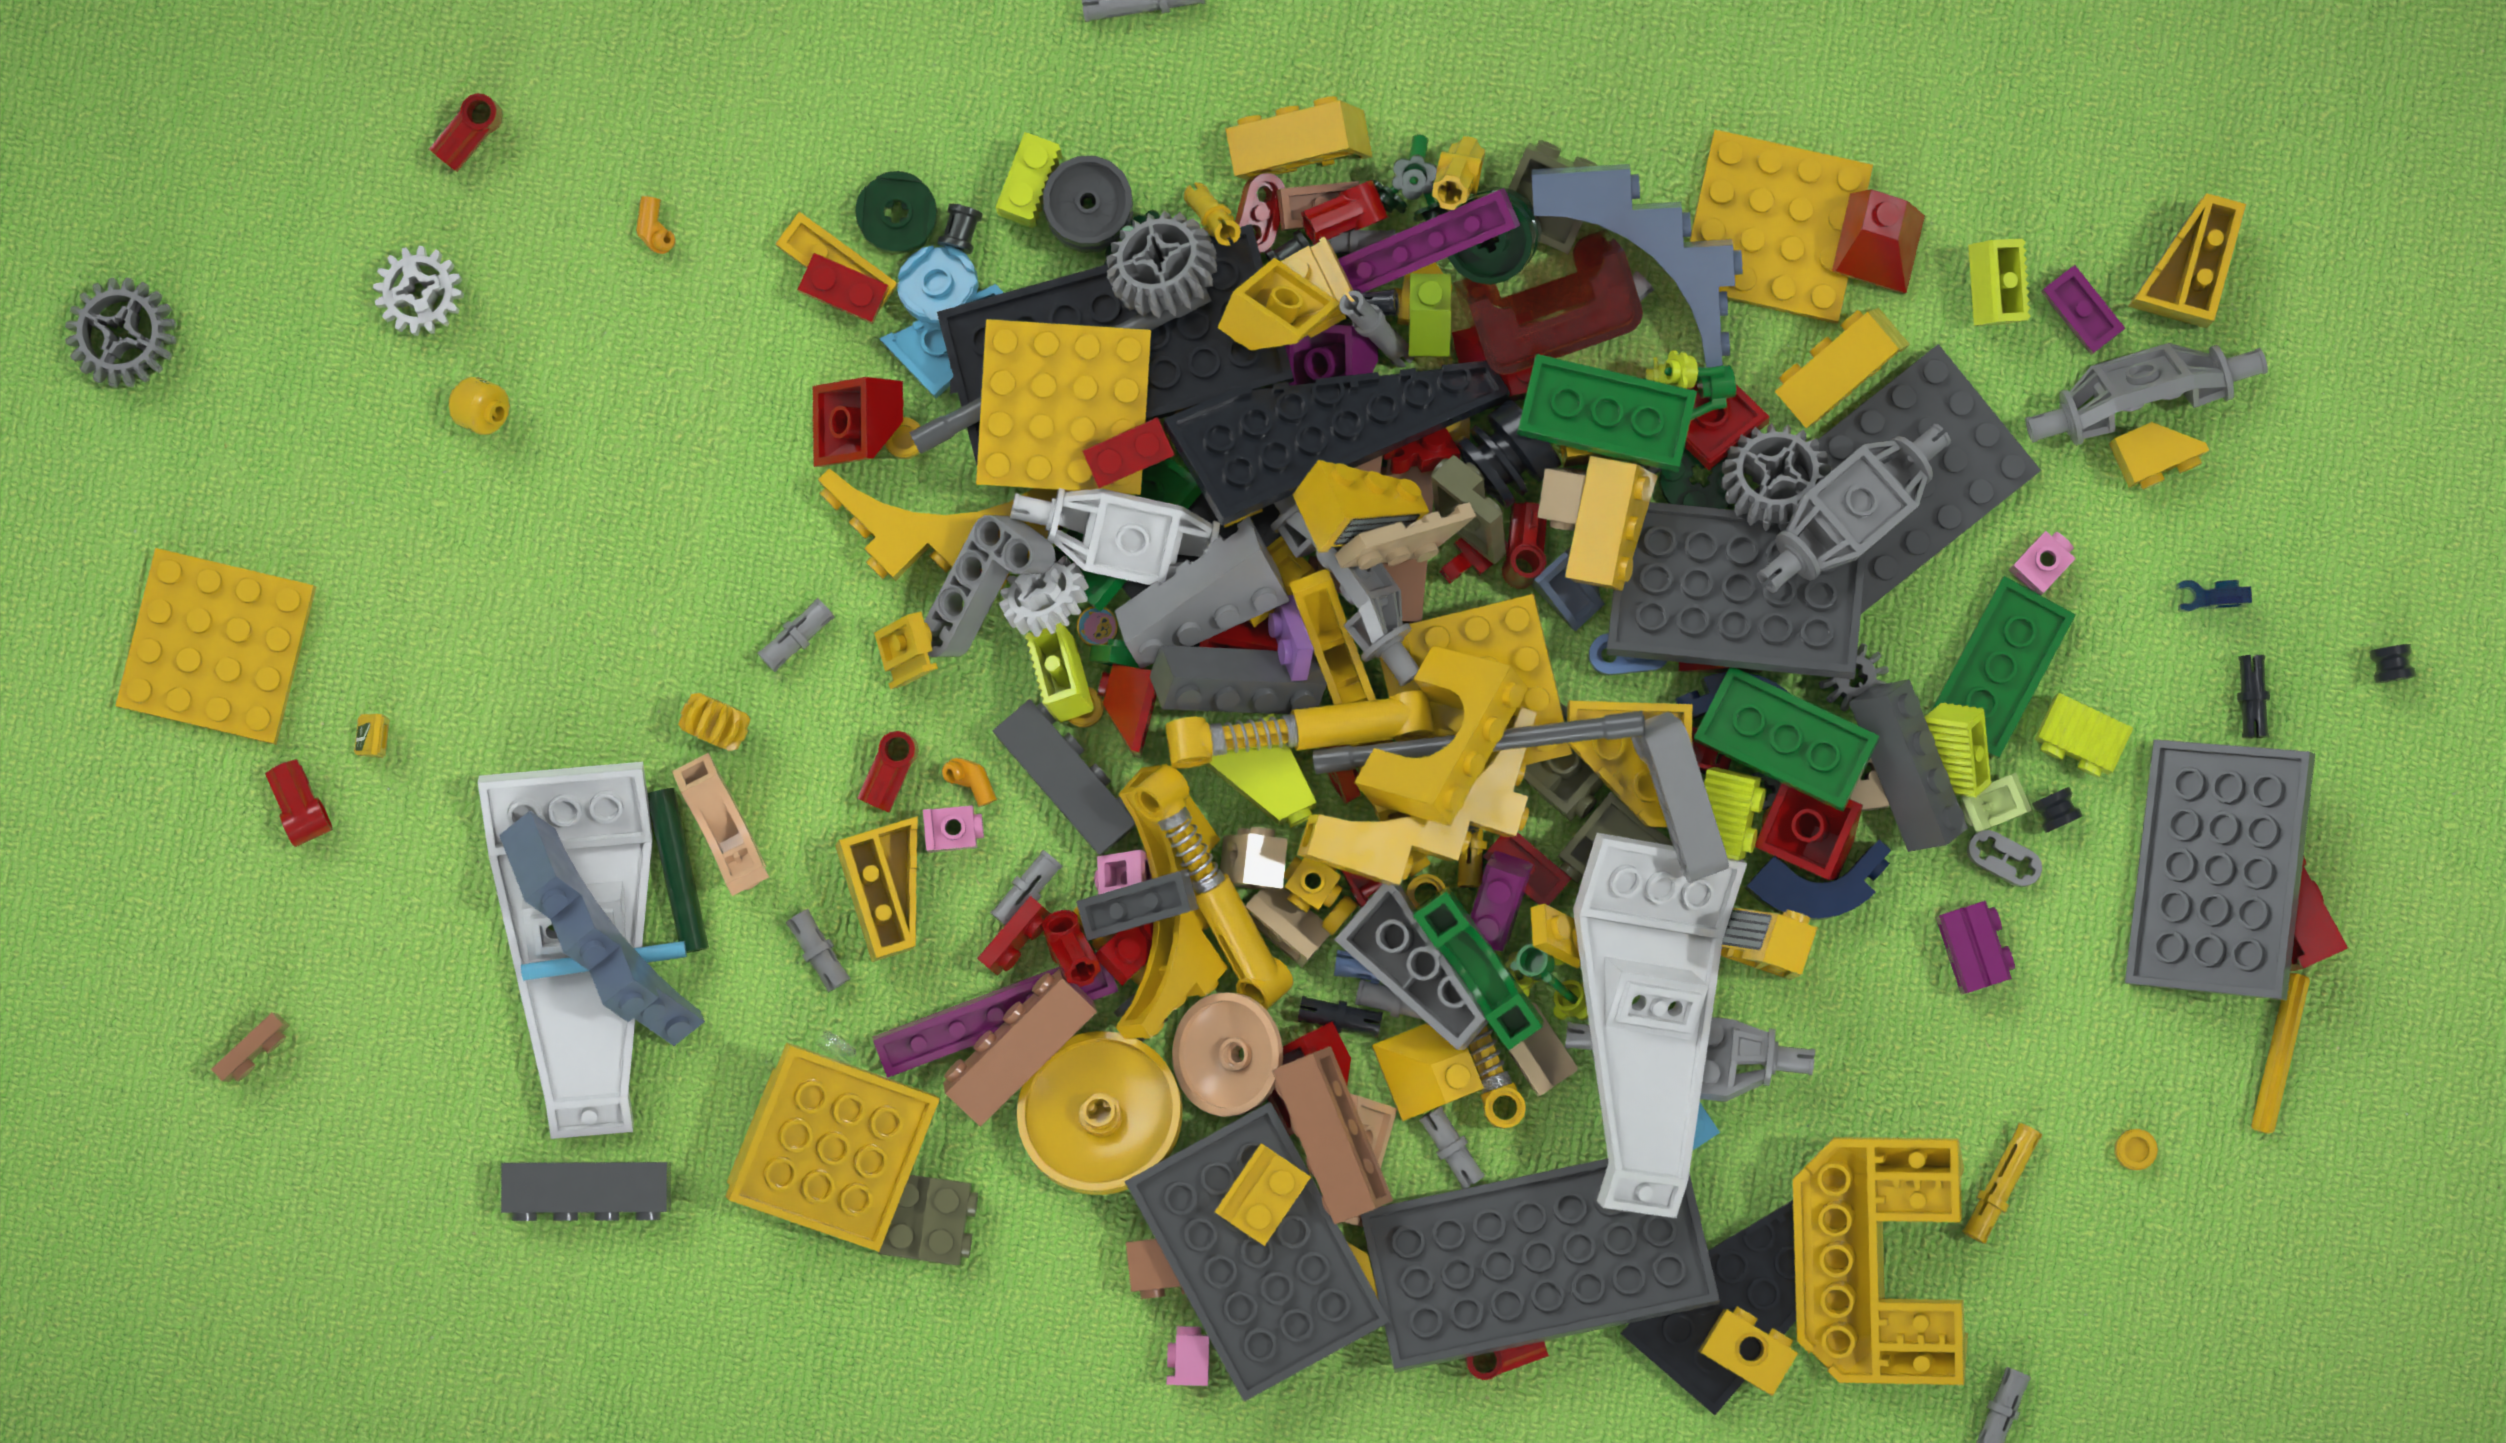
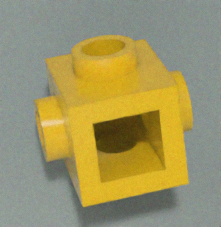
M1295 856L1284 872V878L1288 880L1284 889L1290 893L1287 900L1305 913L1310 908L1319 912L1323 905L1330 909L1343 890L1338 885L1341 875L1335 872L1337 870L1335 867L1307 858L1301 860ZM1317 874L1321 879L1320 886L1316 889L1308 888L1305 884L1307 875Z

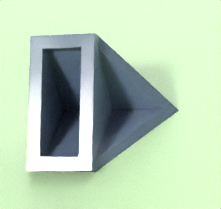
M1570 547L1534 579L1532 587L1576 631L1605 603L1600 598L1598 586L1577 583L1565 578Z

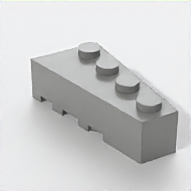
M1250 517L1237 524L1239 530L1226 540L1220 536L1208 545L1209 551L1193 563L1186 560L1176 567L1174 576L1164 583L1156 581L1115 610L1124 642L1139 668L1142 669L1155 663L1161 645L1191 647L1290 601L1280 571Z
M1382 884L1335 938V941L1457 1050H1465L1488 1024V1021L1457 971L1444 955L1435 948L1413 917L1415 906L1400 885L1389 886Z

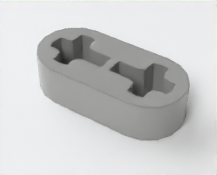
M1983 830L1973 835L1968 841L1967 855L1972 863L2014 886H2029L2035 883L2041 876L2042 862L2038 855L1997 832ZM1988 838L1993 840L1992 848L2003 854L2001 860L1991 855L1987 856L1984 860L1978 857L1980 849L1975 847L1977 841L1983 843ZM2008 857L2017 862L2022 861L2024 857L2030 860L2028 867L2033 870L2032 875H2024L2021 879H2018L2015 876L2017 869L2006 863Z

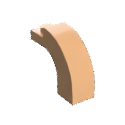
M707 753L673 770L672 773L679 790L706 838L731 895L734 896L744 890H749L759 882L769 878L765 862L752 834L710 754Z

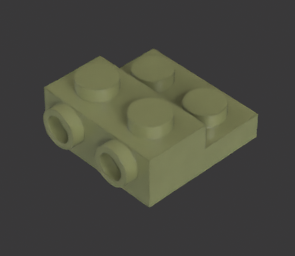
M1539 140L1537 146L1529 143L1526 147L1508 189H1513L1526 197L1533 206L1532 169L1598 165L1582 157H1576L1575 161L1572 162L1559 156L1561 152L1559 147ZM1539 216L1542 228L1540 242L1569 254L1583 221L1568 217Z
M1455 455L1450 459H1443L1438 463L1431 475L1435 512L1438 511L1441 518H1444L1451 514L1457 505L1470 502L1476 517L1456 534L1495 565L1506 555L1503 512L1494 500L1485 497L1484 476L1475 465L1469 462L1465 464Z
M1561 703L1565 722H1567V707ZM1573 749V754L1526 765L1523 777L1524 781L1533 787L1544 800L1570 822L1576 815L1580 818L1588 815L1597 803V799L1593 796L1603 785L1607 786Z
M1610 792L1557 858L1563 862L1559 868L1578 884L1583 878L1596 833L1673 846V843L1656 828H1647L1618 797Z
M910 1175L878 1254L961 1265L962 1257H970L973 1234L965 1233L968 1216L975 1217L978 1203V1193L971 1192L972 1183Z

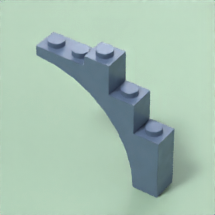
M1630 164L1532 169L1534 216L1568 217L1597 224L1626 237L1651 255L1674 279L1692 309L1702 337L1706 367L1723 365L1722 356H1730L1729 332H1721L1720 316H1728L1727 291L1719 292V287L1735 286V275L1743 274L1742 251L1733 250L1732 239L1684 242L1683 237H1691L1690 212H1682L1681 202L1632 204V199H1640L1639 174H1631Z
M529 811L499 835L524 901L551 919L563 953L590 971L601 1002L605 1007L627 1022L633 1018L673 1046L705 1022L701 1011L661 978L615 927L581 879L554 827L532 811Z

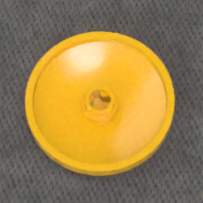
M1086 1032L1072 1036L1022 1085L1017 1104L1018 1130L1029 1157L1036 1167L1051 1181L1068 1190L1082 1194H1114L1128 1189L1125 1181L1170 1156L1181 1130L1182 1099L1170 1068L1163 1058L1150 1046L1136 1038L1124 1039L1117 1032Z

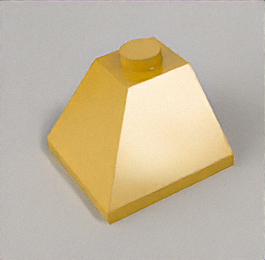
M1273 258L1233 291L1218 329L1249 350L1296 344L1339 308L1340 302L1276 258Z
M1428 1023L1371 1045L1402 1121L1484 1089L1468 1048L1457 1050Z

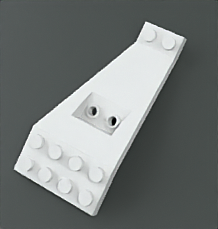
M643 762L480 775L478 778V788L488 855L545 1098L551 1139L633 1132L634 1121L629 1081L635 1019L633 1018L627 1022L602 1004L590 971L523 981L521 964L569 958V956L563 953L556 932L548 928L549 925H553L551 919L524 901L499 835L529 811H532L554 827L574 867L597 903L633 948L642 947L653 839Z
M1596 833L1574 904L1573 914L1609 1162L1597 1198V1202L1603 1208L1672 1218L1677 1217L1689 1178L1722 950L1721 945L1747 866L1743 859L1738 861L1728 858V869L1689 883L1681 870L1674 846ZM1640 995L1638 1002L1632 1004L1633 999ZM1676 1001L1675 1006L1672 1009L1668 1010V1006L1672 1002Z

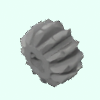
M1864 643L1858 647L1856 668L1859 669L1858 676L1864 679L1863 685L1859 682L1854 688L1849 686L1850 679L1835 677L1819 682L1821 689L1833 686L1835 690L1826 698L1829 703L1834 702L1839 695L1843 697L1840 709L1844 712L1849 709V702L1868 688L1886 684L1884 681L1877 680L1876 677L1887 674L1889 672L1888 667L1875 668L1873 664L1881 658V654L1876 652L1869 659L1865 658L1867 645Z

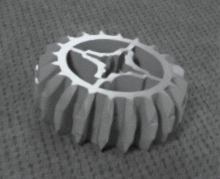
M1164 210L1159 219H1155L1154 216L1148 213L1147 221L1142 224L1133 220L1132 227L1134 229L1130 232L1120 230L1121 242H1112L1111 251L1113 254L1106 257L1109 268L1107 270V278L1111 286H1113L1112 290L1115 296L1120 301H1123L1125 307L1130 311L1136 308L1137 312L1143 317L1152 311L1153 315L1159 319L1164 310H1169L1171 314L1176 316L1177 307L1181 305L1191 310L1190 300L1193 297L1204 299L1202 287L1213 286L1211 274L1217 272V264L1215 262L1217 258L1216 250L1213 243H1210L1211 238L1208 232L1201 228L1194 218L1187 221L1181 212L1172 218Z
M110 278L107 283L108 291H105L99 283H95L93 291L96 296L91 298L83 292L79 297L86 303L84 308L71 307L70 311L79 318L78 321H67L65 327L77 332V334L67 337L66 344L73 347L79 346L70 356L75 362L84 360L80 370L84 374L94 371V381L102 383L108 376V384L111 387L117 388L121 377H123L126 386L134 387L135 374L143 382H148L150 376L146 369L151 367L160 373L163 368L156 362L159 356L168 360L172 358V354L164 349V345L176 344L177 338L166 334V331L176 328L177 324L173 319H163L171 313L172 309L168 304L159 305L163 296L158 291L148 295L149 285L141 282L135 289L134 281L131 278H125L120 289L117 280ZM129 302L127 307L122 306L120 311L114 316L105 317L100 315L106 307L112 304ZM142 306L146 309L151 320L152 333L150 339L145 338L138 330V324L141 319L138 314ZM124 324V328L137 340L129 337L122 339L119 336L118 341V337L106 325L115 329L120 326L123 329ZM92 326L98 328L104 334V342L101 347L104 352L100 359L94 352L91 343ZM136 348L143 351L141 355L132 361L114 364L116 358L121 359L124 352L129 349Z
M1772 423L1767 427V433L1765 434L1755 427L1751 432V439L1741 435L1738 447L1731 446L1728 450L1727 458L1729 460L1723 462L1722 473H1724V477H1722L1721 482L1723 490L1727 491L1725 497L1727 503L1735 504L1734 512L1737 517L1748 513L1747 522L1750 526L1761 520L1763 521V528L1767 531L1771 527V523H1778V527L1783 532L1787 528V522L1791 520L1804 494L1833 471L1831 465L1827 464V452L1819 451L1817 438L1806 442L1807 434L1804 429L1793 435L1791 434V427L1787 424L1783 428V432H1776ZM1795 461L1805 469L1810 482L1802 479V474L1794 470ZM1744 473L1752 476V481L1760 485L1759 494L1753 491L1747 484Z

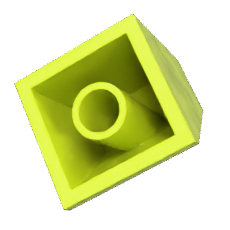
M1272 713L1262 719L1268 721L1270 717L1273 716L1275 718V716ZM1279 744L1272 745L1271 749L1268 746H1262L1259 751L1257 747L1249 748L1248 752L1246 749H1238L1237 754L1234 750H1228L1226 755L1212 756V761L1205 764L1279 826L1288 822L1290 828H1293L1307 821L1309 815H1313L1311 810L1316 808L1317 802L1290 747L1286 744H1283L1282 748L1279 747Z

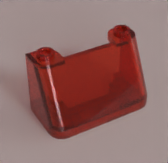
M1606 229L1586 235L1576 243L1573 250L1576 273L1501 298L1495 284L1488 285L1472 282L1468 278L1453 282L1465 317L1487 364L1493 371L1503 375L1513 374L1533 367L1536 354L1559 358L1635 330L1641 323L1643 316L1642 305L1625 251Z

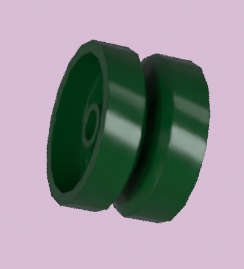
M1491 187L1479 190L1476 195L1470 196L1466 203H1462L1460 206L1502 188ZM1505 188L1520 226L1498 235V240L1491 238L1448 257L1457 272L1472 282L1492 285L1508 281L1524 269L1540 246L1542 228L1539 216H1534L1533 206L1530 201L1513 189Z

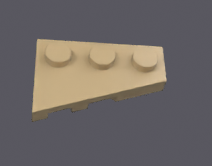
M1470 502L1457 505L1454 511L1444 518H1441L1439 512L1436 511L1424 515L1422 519L1411 523L1407 527L1402 522L1363 532L1358 534L1334 555L1341 569L1359 566L1360 570H1366L1380 563H1388L1389 566H1395L1409 559L1423 562L1436 556L1439 553L1438 547L1473 520L1476 514Z

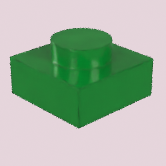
M1108 639L1107 645H1091L1088 661L1108 666L1117 664L1139 668L1125 642L1122 640Z

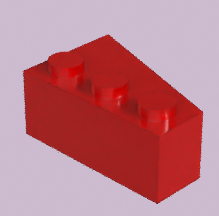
M2303 857L2290 972L2304 969L2348 949L2337 925L2324 904V899L2318 885L2314 880H2311L2304 867L2307 865L2305 857Z

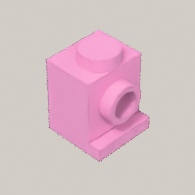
M2045 531L2010 567L2009 571L2027 588L2042 595L2076 559L2070 553L2074 547L2059 532H2055L2051 536ZM2044 552H2048L2054 557V564L2050 567L2044 566L2040 561V555Z
M972 805L923 810L926 851L928 853L978 848L977 839L984 838L982 814H974V807ZM952 820L959 821L961 823V831L957 835H949L946 831L948 822Z
M1136 850L1097 856V870L1094 881L1098 895L1152 879L1145 851Z
M1177 1326L1176 1343H1168L1167 1368H1175V1375H1167L1166 1385L1208 1386L1210 1338L1208 1335H1201V1327Z

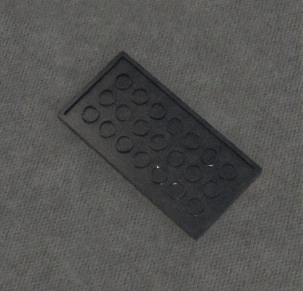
M1252 224L1240 227L1241 233L1237 242L1234 243L1230 237L1227 238L1230 242L1229 246L1218 243L1215 237L1210 235V243H1213L1216 250L1217 258L1215 262L1217 264V272L1211 274L1213 286L1205 288L1212 301L1180 318H1174L1151 330L1145 423L1157 417L1161 419L1172 416L1237 387L1251 386L1252 390L1272 388L1274 383H1291L1295 381L1285 345L1249 350L1218 329L1233 291L1264 267ZM1107 264L938 311L937 315L961 407L980 398L982 395L986 319L1115 327L1138 315L1139 313L1136 308L1130 311L1125 307L1123 301H1120L1115 296L1112 290L1113 286H1111L1107 278V270H1109ZM980 421L967 427L976 465L978 460Z

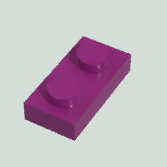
M2076 265L2072 266L2041 291L2090 355L2094 354L2125 329Z

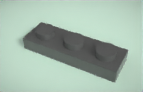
M1188 869L1076 901L1087 941L1199 909Z

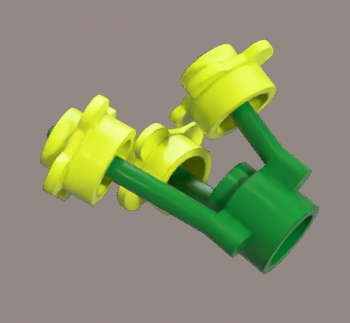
M1671 350L1665 364H1658V357H1653L1654 368L1646 369V377L1644 379L1686 389L1693 388L1697 383L1700 397L1708 398L1710 402L1693 409L1691 420L1712 410L1727 408L1726 399L1736 396V381L1730 365L1697 367L1696 359L1692 355H1687L1686 352H1681L1678 355L1676 350Z
M1527 944L1519 952H1513L1509 955V960L1505 966L1527 997L1530 996L1532 986L1536 982L1544 980L1555 989L1554 1003L1556 1006L1553 1012L1558 1019L1564 1020L1567 1017H1577L1579 1020H1586L1588 1018L1583 983L1580 984L1575 980H1567L1561 983L1552 974L1555 965H1563L1565 962L1533 947V944Z

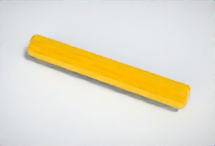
M2290 973L2287 1000H2281L2251 1125L2252 1129L2258 1132L2270 1134L2275 1131L2310 983L2309 977L2302 974Z

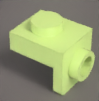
M2017 773L1992 782L1976 798L1962 796L1964 803H1962L1961 808L1964 818L1970 826H1974L1977 833L2032 811Z

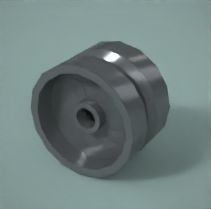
M1077 156L1061 163L1048 178L1043 191L1044 213L1052 234L1065 247L1081 253H1093L1106 250L1112 242H1119L1121 240L1120 230L1125 226H1130L1133 219V197L1125 174L1115 164L1098 156ZM1091 198L1092 203L1095 205L1090 209H1085L1082 207V200Z

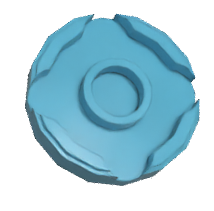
M932 245L924 247L909 256L900 268L897 288L898 296L908 313L922 322L939 324L938 311L974 302L979 287L977 271L966 253L954 246L943 245L944 247L934 248Z

